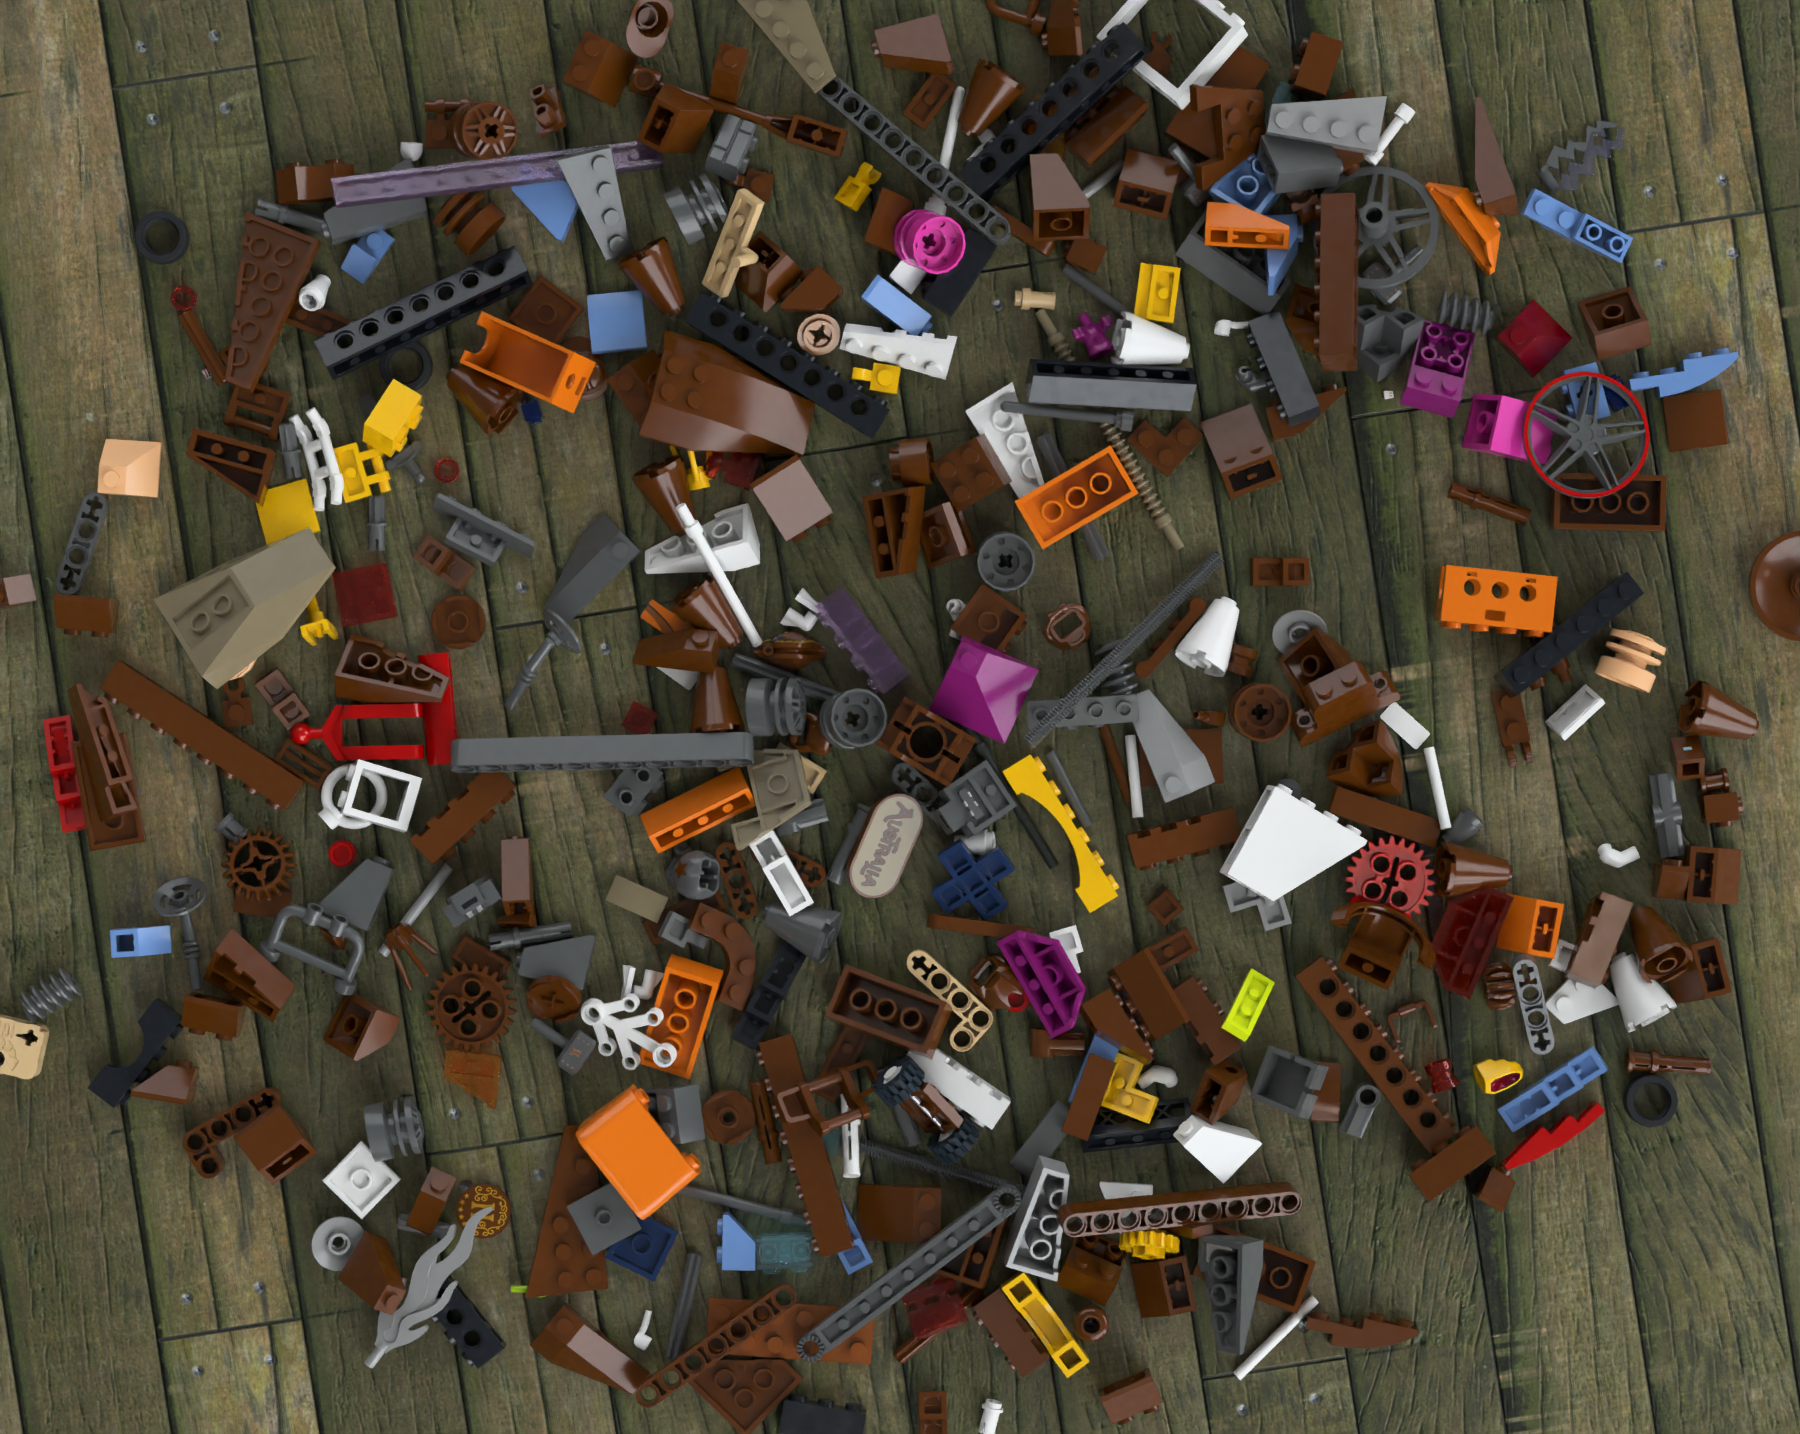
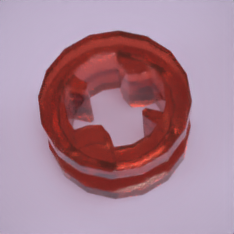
M179 286L171 293V303L180 311L192 310L196 306L197 295L191 288ZM183 291L186 295L191 296V301H187L188 305L183 306L181 302H177V296L181 297L179 293Z
M442 459L435 465L434 474L440 482L452 483L459 477L460 467L455 460ZM443 464L454 467V471H451L454 475L451 478L441 476L440 471H443V469H440Z

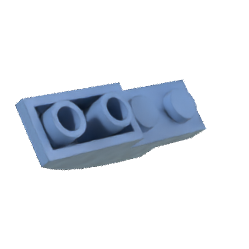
M1537 189L1531 190L1520 212L1521 215L1540 224V227L1618 263H1622L1633 240L1632 237L1587 213L1583 214Z
M1729 348L1713 350V355L1702 357V352L1686 354V360L1678 362L1680 372H1677L1676 367L1661 369L1659 370L1660 375L1649 376V371L1632 374L1633 379L1625 381L1626 388L1631 392L1654 388L1656 399L1679 394L1697 387L1720 374L1739 357L1738 352L1730 353Z

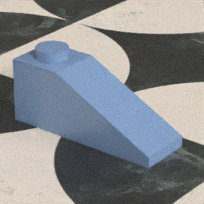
M1297 214L1265 215L1290 226L1289 250L1264 249L1268 295H1274L1297 255L1298 242H1303V226H1298Z

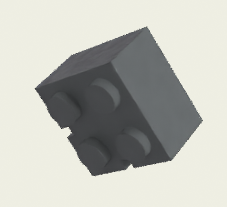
M1269 1045L1250 1098L1296 1117L1310 1119L1318 1098L1313 1093L1315 1090H1321L1329 1067L1303 1058L1283 1048Z

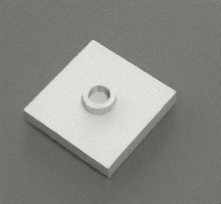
M360 1141L322 1181L363 1219L401 1178L384 1161L375 1162L370 1148L363 1141Z

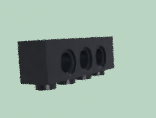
M451 1275L447 1277L441 1286V1289L444 1291L450 1283L455 1281ZM458 1284L446 1306L431 1317L435 1323L441 1322L445 1327L446 1331L444 1334L453 1345L458 1343L464 1351L462 1356L470 1366L475 1364L478 1369L507 1345ZM449 1310H460L463 1315L462 1321L453 1322L449 1318ZM470 1330L478 1332L480 1342L476 1344L468 1342L466 1332Z

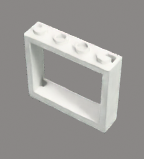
M1127 0L1096 36L1098 41L1101 42L1105 39L1107 32L1113 26L1120 25L1122 22L1127 25L1148 0ZM1219 0L1195 1L1230 28V30L1179 88H1176L1143 60L1132 69V71L1180 110H1183L1190 102L1189 85L1197 84L1204 86L1248 36L1243 27L1245 22L1235 13L1231 15L1223 10L1225 6ZM1114 49L1111 54L1117 57L1120 49Z

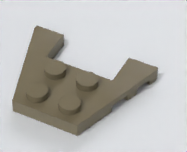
M754 750V763L748 766H739L740 769L747 767L758 817L731 824L735 846L738 851L743 850L812 804L801 754L798 750ZM738 766L717 768L719 773L723 774Z

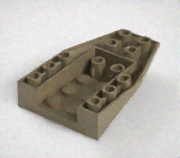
M306 528L233 558L153 600L201 677L218 689L286 635L336 567L312 530Z

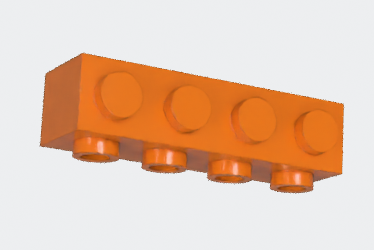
M738 766L640 814V818L649 839L659 854L756 806L750 786Z

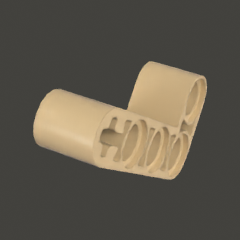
M922 949L913 950L907 957V968L938 998L947 1002L953 1008L952 1010L962 1018L950 1032L949 1040L953 1049L960 1052L968 1051L992 1025L993 1016L991 1010L928 952ZM914 956L917 958L924 956V964L929 969L932 964L937 967L930 971L927 979L922 976L926 973L922 967L913 968L914 961L912 958ZM942 973L947 977L946 986L943 988L933 986L931 980L935 974ZM957 992H963L968 996V1002L962 1007H957L952 1002L953 995ZM980 1010L988 1014L987 1023L984 1025L975 1024L972 1020L975 1012ZM959 1031H965L969 1034L970 1041L964 1046H959L954 1042L955 1034Z

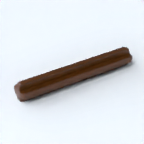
M974 1286L967 1289L893 1352L896 1360L901 1364L905 1363L979 1301L984 1295L982 1290Z

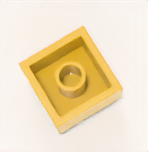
M393 379L364 423L362 441L389 457H392L395 451L400 452L408 440L406 436L409 429L414 430L422 418V415H420L423 410V406H421L422 395Z

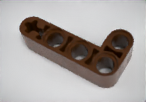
M274 1086L265 1087L184 1135L183 1147L200 1176L211 1179L223 1171L225 1160L216 1144L244 1129L277 1103L281 1106L283 1095L278 1088ZM266 1095L274 1096L275 1100L272 1101V1105L268 1103L258 1109L256 1104L264 1100ZM241 1106H246L251 1110L250 1120L245 1121L239 1117L238 1110ZM217 1120H222L227 1124V1132L225 1134L216 1132L214 1125ZM192 1134H198L203 1138V1146L201 1148H196L191 1144ZM206 1158H212L216 1161L217 1169L215 1172H210L205 1168L204 1161Z

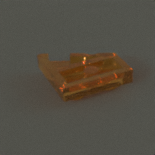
M447 1048L443 1077L453 1084L460 1085L471 1096L475 1095L483 1100L491 1109H496L502 1055L476 1051L465 1052V1050Z

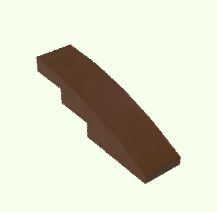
M1335 786L1327 810L1331 814L1434 848L1441 832L1439 820L1338 786Z

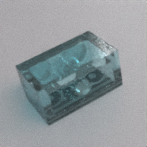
M812 1231L757 1233V1270H763V1274H778L780 1269L791 1268L792 1273L808 1272L807 1267H813Z

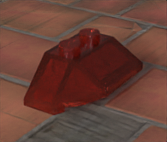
M1487 886L1449 901L1432 941L1436 952L1434 967L1444 989L1470 1000L1514 897Z

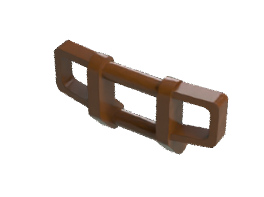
M867 1059L849 1067H839L834 1073L808 1083L800 1082L795 1084L794 1088L775 1095L773 1101L782 1123L789 1125L807 1121L815 1132L822 1137L829 1134L830 1130L857 1119L863 1121L870 1118V1110L862 1098L874 1092L872 1085L868 1090L858 1094L850 1072L862 1067L865 1068L871 1084L874 1085V1080L879 1077L872 1060ZM839 1083L850 1111L826 1120L819 1113L811 1093ZM796 1093L804 1115L790 1117L784 1105L783 1097Z

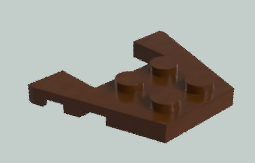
M1189 85L1191 109L1199 112L1214 106L1217 157L1194 165L1197 189L1202 191L1208 189L1258 150L1261 135H1265L1264 97L1262 90L1243 87L1228 88L1213 85Z

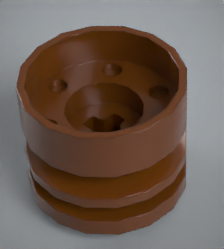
M475 101L465 103L456 109L450 118L448 133L450 142L455 150L465 158L494 160L502 158L512 150L517 140L518 127L512 112L504 105L492 101ZM485 126H490L488 129L489 136L484 135L487 131Z
M473 182L456 191L443 204L433 221V224L438 229L447 224L443 231L446 236L453 234L457 230L460 232L454 244L467 257L481 248L500 228L507 217L494 202L486 205L484 208L480 207L485 200L486 194L482 191L475 195L478 187Z
M1252 682L1244 684L1234 692L1229 700L1227 713L1229 722L1237 733L1253 741L1267 742L1275 740L1286 731L1291 721L1292 710L1290 701L1283 691L1273 685ZM1256 704L1264 709V712L1259 714L1258 719L1256 715L1251 714V710L1256 709Z

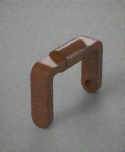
M1426 1001L1408 1002L1397 1007L1396 1011L1387 1015L1386 1020L1396 1044L1401 1042L1392 1019L1416 1012V1009L1423 1006L1426 1009L1433 1029L1438 1028L1430 1006Z

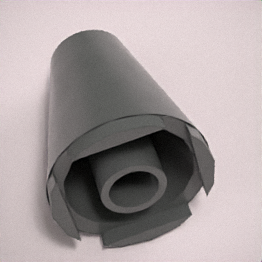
M776 900L772 904H767L762 914V919L765 920L764 925L819 964L828 957L830 950L826 948H828L831 942L835 943L842 922L840 912L807 906L789 916L782 902Z

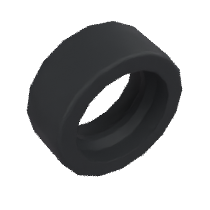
M163 210L153 211L145 215L137 224L134 233L135 245L140 254L149 261L160 265L172 264L181 259L186 253L190 242L189 231L185 223L175 214ZM156 222H168L178 232L177 245L168 253H155L146 243L147 231Z
M414 341L381 357L379 360V370L381 377L388 386L395 379L413 391H417L428 383L432 375L433 362L426 348ZM404 349L414 351L422 361L420 375L410 382H401L395 379L390 370V361L393 355Z
M1643 1074L1629 1082L1624 1091L1623 1104L1625 1111L1631 1119L1642 1126L1652 1128L1662 1126L1671 1120L1677 1110L1678 1097L1673 1085L1665 1078L1655 1074ZM1644 1085H1658L1666 1094V1107L1657 1116H1644L1635 1107V1094Z

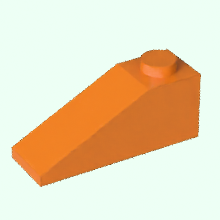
M1207 202L1205 246L1289 250V225L1236 203Z

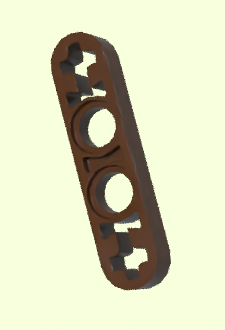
M928 913L926 926L934 929L1004 938L1018 930L1035 933V928L1029 926Z

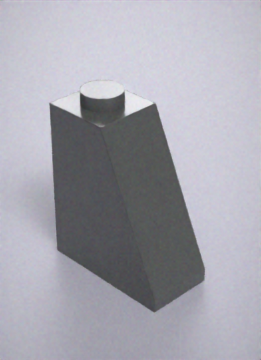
M1261 135L1257 158L1274 194L1337 186L1339 175L1343 172V163L1341 158L1337 157L1333 146Z
M375 855L374 859H366L318 904L323 907V913L332 917L334 914L344 915L349 919V924L366 931L370 930L395 871V868L389 866L391 861Z
M587 934L525 947L523 952L518 951L515 968L519 969L518 975L532 979L547 975L560 976L572 982L579 990H583L597 935Z

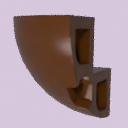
M1381 720L1369 723L1352 734L1354 740L1347 748L1336 751L1327 770L1326 777L1330 781L1344 789L1367 796L1391 797L1402 795L1403 775L1399 754L1391 734Z

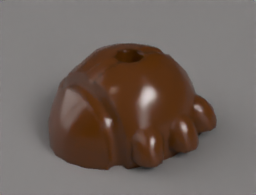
M319 927L321 936L333 948L344 950L346 937H335L327 929Z

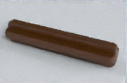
M192 310L183 312L178 316V320L213 380L218 386L226 384V367Z

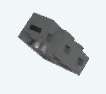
M985 760L953 781L949 787L946 786L937 792L944 805L932 813L947 835L961 828L968 839L1017 805L988 761Z
M486 876L482 877L447 899L448 906L443 908V911L455 928L501 900L502 888L495 877L489 880Z

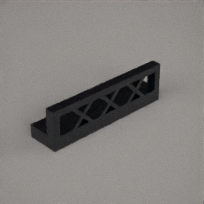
M1180 1098L1158 1101L1154 1111L1157 1116L1150 1121V1124L1129 1117L1130 1119L1126 1123H1117L1113 1119L1117 1115H1122L1121 1113L1100 1107L1097 1118L1102 1122L1098 1126L1092 1127L1088 1141L1082 1139L1083 1153L1179 1142L1173 1134L1191 1116L1189 1099ZM1184 1108L1185 1116L1172 1117L1168 1113L1171 1109Z

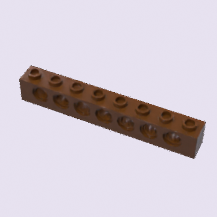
M1319 955L1293 976L1429 1154L1432 1153V1150L1456 1134L1452 1129L1456 1124L1447 1112L1443 1114L1439 1112L1435 1106L1439 1102L1430 1090L1423 1091L1419 1085L1422 1079L1413 1068L1408 1070L1404 1066L1402 1061L1406 1058L1396 1045L1392 1048L1385 1040L1389 1036L1379 1023L1376 1026L1373 1025L1368 1018L1372 1013L1363 1002L1358 1004L1351 996L1355 993L1354 989L1346 979L1342 982L1335 974L1338 968L1329 957L1324 960ZM1324 979H1331L1334 983L1333 990L1328 994L1321 993L1319 985ZM1341 1001H1347L1350 1004V1012L1345 1016H1339L1336 1012V1006ZM1358 1023H1364L1367 1026V1033L1362 1038H1356L1353 1035V1028ZM1375 1045H1380L1384 1049L1382 1058L1378 1060L1371 1059L1369 1054L1370 1049ZM1392 1067L1399 1068L1401 1073L1400 1078L1395 1082H1389L1386 1078L1387 1071ZM1410 1089L1417 1092L1416 1101L1412 1104H1406L1403 1100L1404 1093ZM1424 1112H1432L1434 1115L1432 1124L1429 1126L1421 1125L1420 1116Z

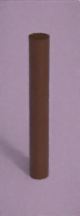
M1105 724L1104 727H1098L1124 803L1128 805L1131 804L1129 781L1109 724Z

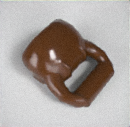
M806 711V718L810 722L806 738H804V744H798L800 735H791L789 732L787 740L790 746L801 752H813L818 755L829 754L833 745L829 744L821 734L818 724L819 716Z

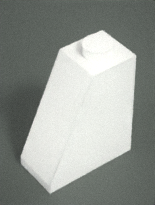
M1191 1115L1173 1134L1223 1184L1262 1145L1248 1129L1218 1121L1210 1125L1195 1115Z

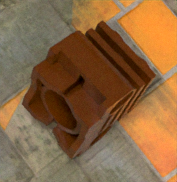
M904 697L876 745L949 787L977 739ZM925 725L935 727L943 737L941 750L931 758L918 756L910 746L912 733L917 728Z

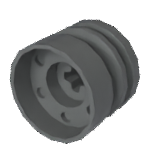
M705 173L699 175L704 186L699 190L693 179L689 180L692 192L689 195H686L680 186L663 193L689 246L705 238L702 225L707 223L716 233L719 230L714 219L720 217L724 225L728 216V208L716 184Z
M1009 531L996 532L985 538L979 546L976 556L977 569L985 583L1001 591L1017 590L1025 585L1033 575L1036 564L1034 551L1029 543L1017 533ZM1001 554L1005 556L1011 554V566L1003 565L1000 567L998 565L1001 561L999 556Z
M785 677L779 678L776 687L771 678L750 679L746 692V718L749 731L753 736H772L776 727L781 736H786L789 732L791 735L802 734L806 721V697L802 680L799 677H791L789 680Z
M855 688L834 694L828 698L819 711L818 724L821 734L829 744L839 749L849 750L873 744L879 739L886 728L887 713L883 702L876 694L866 689ZM848 716H851L853 720L846 724L845 720Z
M413 1097L404 1098V1111L400 1100H394L393 1113H389L384 1102L365 1105L364 1116L367 1138L375 1162L394 1159L395 1146L399 1145L405 1157L409 1156L410 1153L409 1143L414 1154L423 1153V1122Z

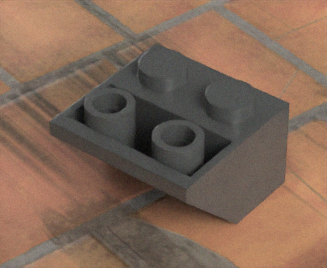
M698 1084L644 1089L650 1099L648 1102V1112L674 1144L705 1139Z

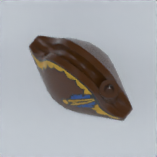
M783 631L764 640L761 645L754 647V655L778 669L793 672L826 657V647L797 631Z

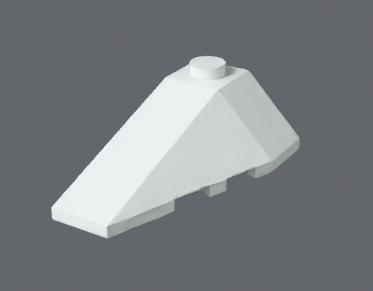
M748 503L721 510L714 514L715 519L702 525V534L723 571H736L760 564V543ZM687 534L681 537L672 536L645 551L646 574L711 572L695 542Z

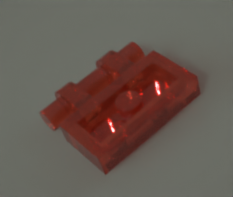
M713 451L712 456H708L706 462L708 467L705 476L715 479L718 470L725 471L724 483L749 491L763 453L743 454L741 452H733L730 461L722 459L724 453Z
M936 1279L933 1281V1284L923 1288L915 1287L910 1293L902 1297L905 1306L915 1303L917 1307L916 1310L907 1313L916 1340H922L969 1321L961 1296L958 1293L949 1296L948 1290L957 1286L955 1279ZM938 1294L939 1301L929 1305L926 1304L925 1298Z

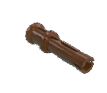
M1627 1048L1624 1068L1626 1073H1631L1633 1070L1646 1071L1649 1075H1654L1658 1071L1709 1076L1711 1059L1661 1055L1656 1050L1639 1052L1633 1051L1632 1048Z

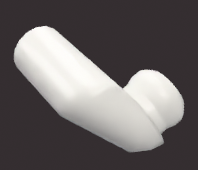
M951 599L946 605V609L953 621H955L965 607V604L959 599ZM951 629L949 636L961 640L962 637Z
M1608 843L1602 844L1598 848L1600 860L1616 868L1640 858L1635 846L1621 852L1612 849Z
M1154 1065L1139 1076L1137 1083L1142 1090L1154 1082L1165 1084L1166 1087L1171 1088L1177 1084L1178 1077L1173 1069Z

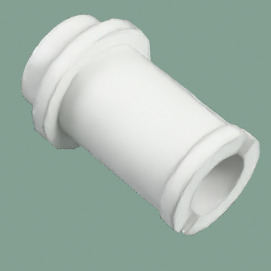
M986 1399V1402L982 1404L984 1410L978 1432L995 1434L999 1414L1003 1413L1002 1402Z

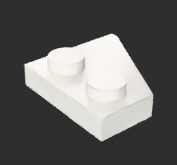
M1567 979L1545 1001L1547 1009L1563 1024L1619 1005L1617 998L1602 983L1598 987L1592 988L1571 979Z

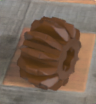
M1500 962L1484 966L1481 973V981L1486 1005L1491 1010H1505L1506 1008L1513 1007L1516 1001V991L1510 966L1507 963L1500 964Z

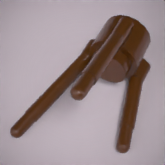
M400 922L384 934V937L387 939L384 944L390 950L407 989L411 991L413 987L396 948L399 952L405 950L425 977L429 975V972L409 947L413 942L410 937L433 955H437L438 951L415 933L409 924L404 926Z

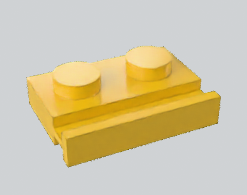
M1140 263L1134 314L1148 321L1173 324L1181 268Z

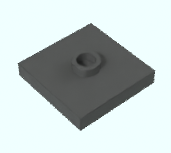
M611 1183L567 1205L592 1255L642 1229L632 1209Z

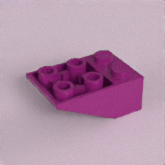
M1424 319L1421 332L1414 345L1399 404L1453 418L1461 401L1475 333Z

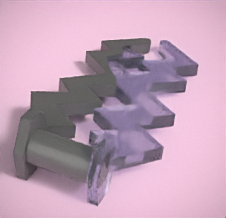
M1596 120V128L1586 126L1584 143L1567 140L1565 149L1554 145L1544 167L1538 170L1536 175H1539L1550 190L1551 195L1558 190L1578 191V174L1593 176L1594 156L1611 159L1610 148L1623 150V128H1618L1616 142L1601 139V147L1594 145V136L1605 138L1604 128H1615L1617 126L1616 123ZM1574 150L1583 152V165L1569 162V176L1561 173V184L1559 185L1547 168L1550 167L1558 170V157L1574 160Z

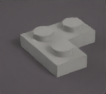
M1237 882L1222 886L1230 913L1257 905L1264 931L1292 923L1284 896L1272 901L1261 897Z

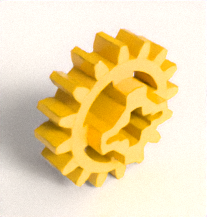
M1149 1229L1130 1231L1129 1233L1122 1232L1120 1234V1250L1132 1252V1257L1149 1261L1156 1259L1164 1260L1165 1256H1170V1254L1177 1255L1179 1253V1238L1167 1235L1166 1230Z

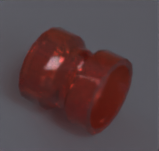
M1450 1058L1441 1059L1424 1066L1426 1074L1433 1077L1431 1079L1433 1093H1439L1459 1085L1457 1076L1452 1073L1453 1065Z

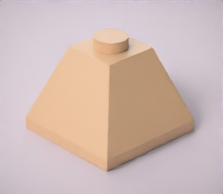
M106 439L99 463L97 493L158 498L162 443Z

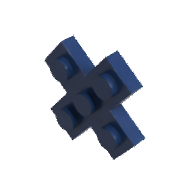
M961 838L938 852L937 857L951 876L933 887L931 894L946 914L968 900L972 902L985 921L1008 907V901L994 883L1013 872L1015 866L1000 845L977 860Z

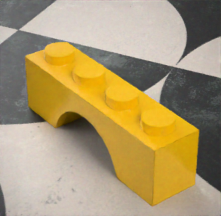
M1018 1271L1001 1284V1289L1033 1328L1067 1378L1090 1362L1088 1355L1027 1273Z

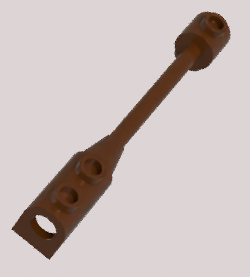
M636 65L628 91L655 99L665 82H662L663 73ZM673 85L715 107L714 110L725 114L729 113L740 119L762 125L763 128L785 139L787 143L837 159L841 157L848 130L798 114H794V117L772 114L764 115Z

